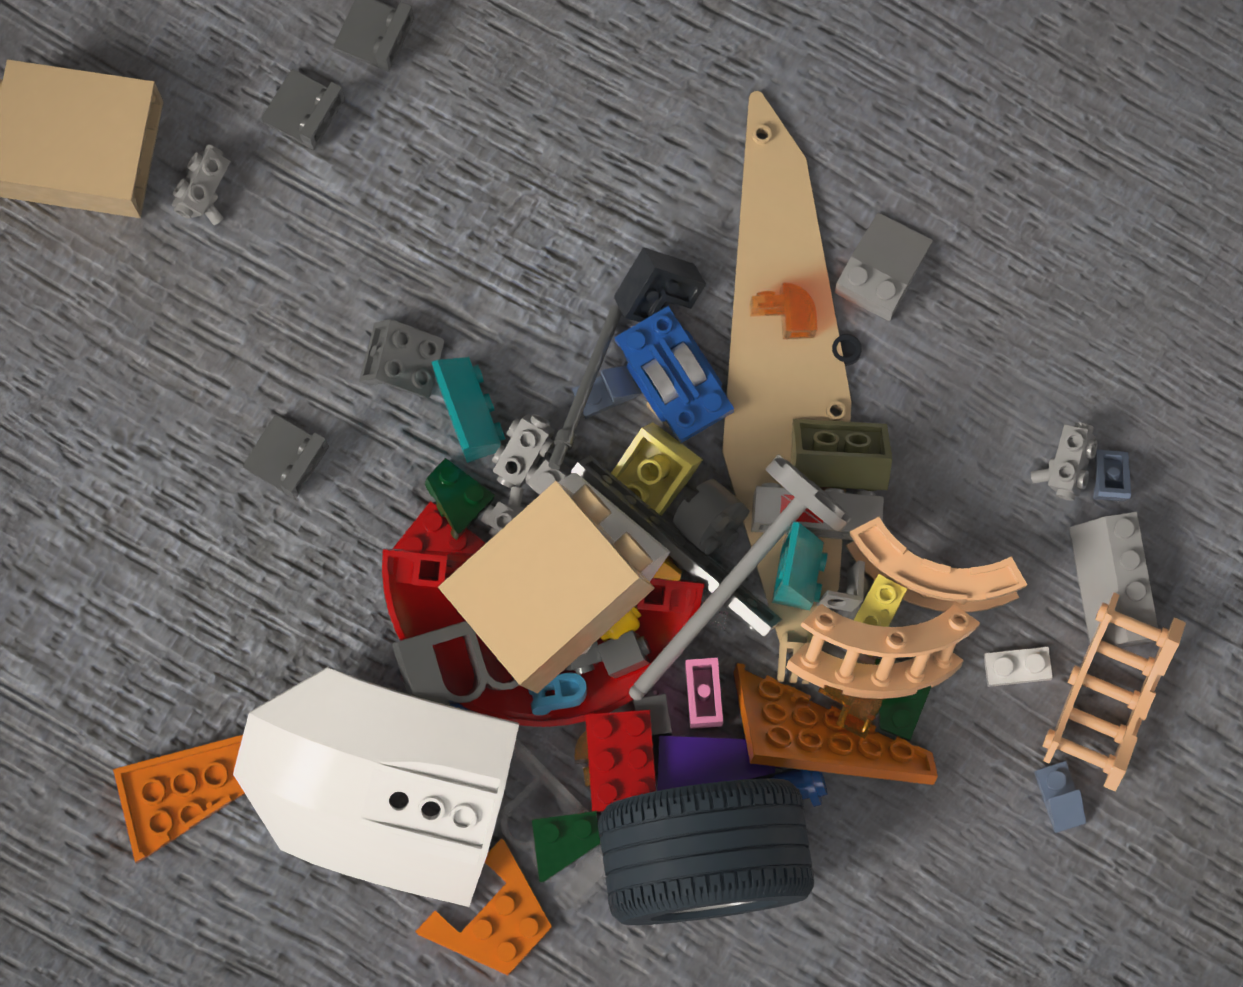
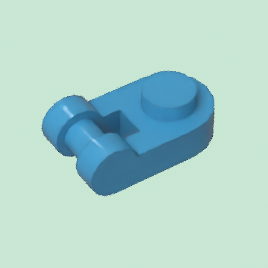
M564 673L555 677L538 694L528 689L529 694L533 696V701L531 702L532 713L534 715H545L552 710L580 705L587 696V685L584 678L576 673ZM547 691H555V695L545 696Z

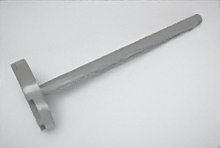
M779 454L767 466L766 471L794 496V499L638 678L634 686L629 690L632 699L641 700L806 508L837 532H840L852 519L834 499Z

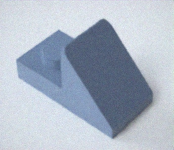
M627 366L601 370V376L596 378L582 413L585 419L642 395L640 388L627 370ZM579 386L572 388L574 396H576Z
M1097 450L1095 456L1096 483L1093 499L1120 502L1129 500L1131 497L1128 452Z
M1064 761L1036 770L1034 774L1054 832L1058 833L1086 824L1080 789H1075L1067 762Z

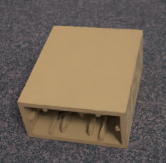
M7 60L4 77L0 79V197L141 218L163 106V99L155 82Z
M557 481L552 483L438 586L518 684L537 694L654 589V586L641 573L653 562L652 558L628 532H625L617 541H614L600 523L611 514V511L586 484L573 494Z

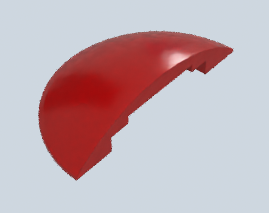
M383 549L382 578L388 613L400 641L466 621L438 586L474 554ZM660 578L651 579L650 583L654 586V589L634 606L641 614L638 618L640 626L635 632L640 637L644 635L649 643L651 654H648L650 663L657 658L700 608L704 583L683 579L679 581ZM476 633L485 667L490 677L500 683L509 681L513 676ZM463 636L432 645L446 689L459 697L467 694L474 683V672ZM601 637L597 640L598 645L604 643ZM603 661L594 663L595 670L578 674L584 678L587 685V696L584 702L575 707L552 710L545 715H534L532 713L531 702L533 701V696L529 694L527 688L521 685L513 689L498 691L485 687V690L478 698L471 702L459 704L476 713L517 722L522 726L553 727L571 725L586 721L585 714L610 713L632 701L629 690L650 664L615 679L608 675ZM564 669V671H562L560 674L576 672L575 669L569 671H565ZM554 690L545 693L546 697L555 695Z

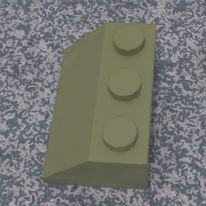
M793 419L791 464L819 487L864 489L866 491L888 490L892 465L887 424Z

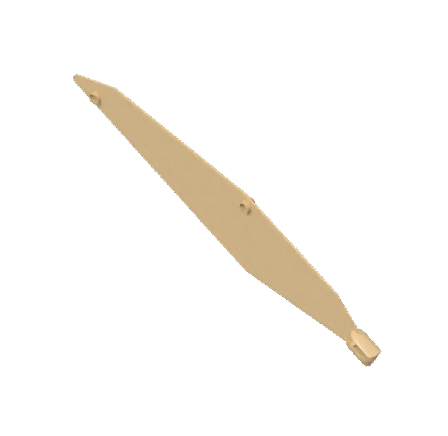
M759 91L752 92L748 102L727 382V398L734 407V412L725 417L722 449L735 496L750 511L745 520H743L751 547L763 535V532H751L753 495L756 486H762L764 483H776L781 488H784L766 471V468L778 454L791 463L793 419L850 422L852 405L845 364L839 361L832 352L833 342L839 337L807 160L769 102ZM764 133L767 138L759 139L756 134ZM839 342L837 352L843 357L841 342ZM837 408L841 415L833 416L830 409ZM820 487V488L825 492L826 489H829V488H832V487ZM786 534L781 537L757 565L768 606L782 619L775 628L780 643L777 681L784 682L787 653L790 654L791 658L806 642H811L813 634L801 627V625L818 607L816 602H813L810 610L772 603L782 543ZM818 537L824 542L822 552L828 553L824 572L819 571L817 583L822 584L821 596L827 590L837 592L839 589L842 539ZM789 670V683H796L798 675ZM802 678V684H809V681Z

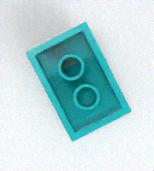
M793 521L783 540L772 603L810 610L813 602L819 603L822 584L817 583L819 571L824 572L828 553L822 552L824 542L799 522Z

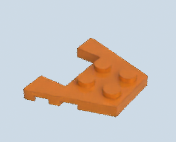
M501 838L487 853L484 862L506 882L497 894L462 932H458L436 910L415 932L425 939L509 976L552 929V926L506 842Z

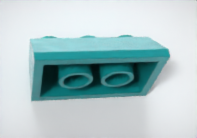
M469 357L432 361L438 386L466 462L469 463L496 453L501 446L500 441L505 440V436L500 422L493 423L490 412L495 411L489 393L483 395L479 384L484 382L479 365L472 366Z

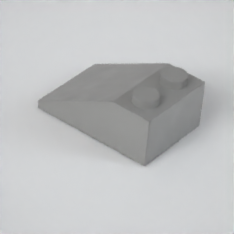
M877 212L837 281L835 294L890 322L933 240Z

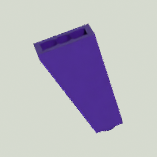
M659 736L657 791L722 781L766 779L775 774V768L781 769V767L751 764L746 739Z

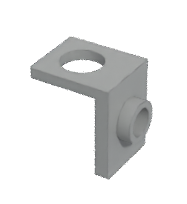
M858 560L847 571L846 593L827 590L820 597L819 603L816 602V605L823 604L827 608L850 612L857 608L864 601L868 588V581L864 579L865 562ZM832 599H840V600H844V601H842V602H833V601H830V600H832Z

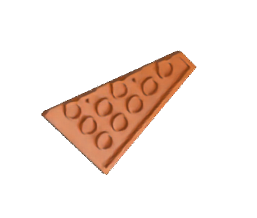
M737 663L733 673L751 764L929 785L935 784L938 774L932 752L919 746L911 745L908 741L898 736L896 740L886 737L875 731L877 726L853 715H847L834 706H831V709L820 706L810 701V695L789 685L781 684L768 675L765 679L744 670L746 665Z

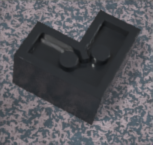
M643 247L615 293L614 299L625 318L641 322L660 311L665 301L691 309L706 286V282L695 264Z

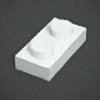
M1049 647L984 654L988 687L1047 681L1053 678Z

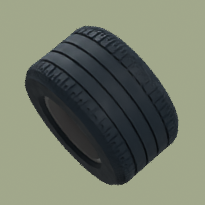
M744 779L660 790L632 796L607 805L599 817L598 829L599 836H601L602 856H604L605 876H607L605 879L609 896L608 904L612 916L623 925L666 924L756 912L790 905L807 899L814 887L813 869H810L812 868L810 850L808 849L809 840L807 830L805 829L806 820L800 790L785 779Z

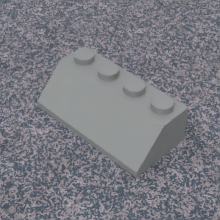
M1137 512L1105 516L1069 527L1089 643H1091L1100 623L1095 620L1102 602L1109 603L1113 593L1119 594L1115 611L1158 628ZM1110 622L1101 639L1120 648L1155 643V641Z

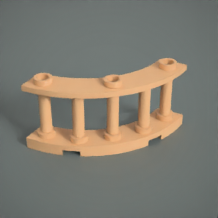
M880 517L850 531L854 541L846 545L856 562L858 560L865 562V573L874 581L878 574L907 588L903 598L904 601L935 611L945 612L953 604L966 613L989 610L1019 599L1016 591L1027 586L1012 556L985 566L964 569L951 568V566L939 564L925 558L922 559L908 551L885 527Z
M1113 593L1108 604L1102 602L1095 620L1100 623L1081 666L1074 665L1067 682L1072 684L1071 690L1055 730H1048L1042 747L1047 748L1043 760L1046 763H1050L1056 749L1103 768L1102 772L1108 774L1104 787L1115 792L1126 773L1138 739L1136 735L1142 720L1146 719L1156 695L1154 691L1161 675H1165L1180 644L1186 622L1174 617L1169 629L1164 627L1158 629L1115 611L1119 598L1117 593ZM1109 622L1156 641L1155 645L1159 646V650L1155 658L1149 656L1146 659L1101 640ZM1095 653H1101L1141 670L1146 679L1140 692L1134 690V692L1128 691L1087 674ZM1081 685L1128 704L1127 708L1132 709L1127 724L1117 726L1074 708L1073 705ZM1068 719L1113 737L1114 742L1119 743L1115 755L1109 754V756H1106L1063 738L1062 734Z
M820 604L801 625V627L813 634L811 642H806L788 660L786 668L799 677L824 688V685L841 689L844 695L874 699L909 696L916 694L919 689L930 685L931 687L939 685L961 668L964 660L953 653L956 643L969 636L979 627L980 622L953 604L941 615L923 623L903 627H883L854 621ZM827 641L847 649L844 660L822 651L824 642ZM860 653L882 657L879 665L857 663ZM915 657L903 662L894 663L896 658Z

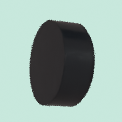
M841 334L833 342L832 352L839 361L844 362L845 366H849L859 360L862 346L855 336ZM839 342H841L843 357L837 352Z

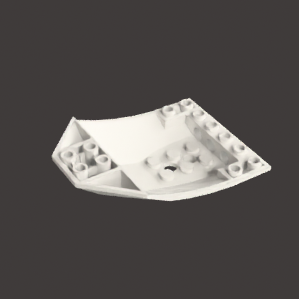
M326 667L249 712L233 775L280 850L312 864L371 883L469 907L487 857L504 795L519 723L419 698ZM393 793H405L409 798L408 804L401 809L394 808L389 802V798ZM433 801L438 803L441 808L439 813L435 816L425 815L421 808L426 802Z

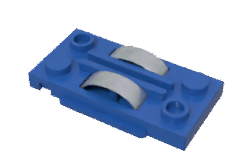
M669 306L614 337L616 344L621 348L629 362L627 370L659 420L667 422L680 444L734 412V407L722 390V382L689 331L682 328Z

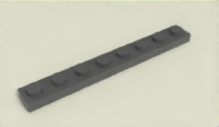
M589 455L578 461L573 467L572 473H577L666 547L670 551L669 556L673 559L674 564L679 569L688 571L697 579V582L704 583V590L713 593L729 574L593 457ZM740 585L723 605L727 610L737 613L744 619L749 629L764 637L773 631L782 620L743 585Z

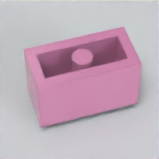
M718 657L685 660L690 729L722 727L723 714Z

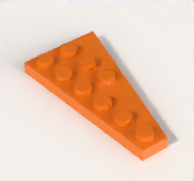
M243 735L113 769L136 864L245 794L233 775Z

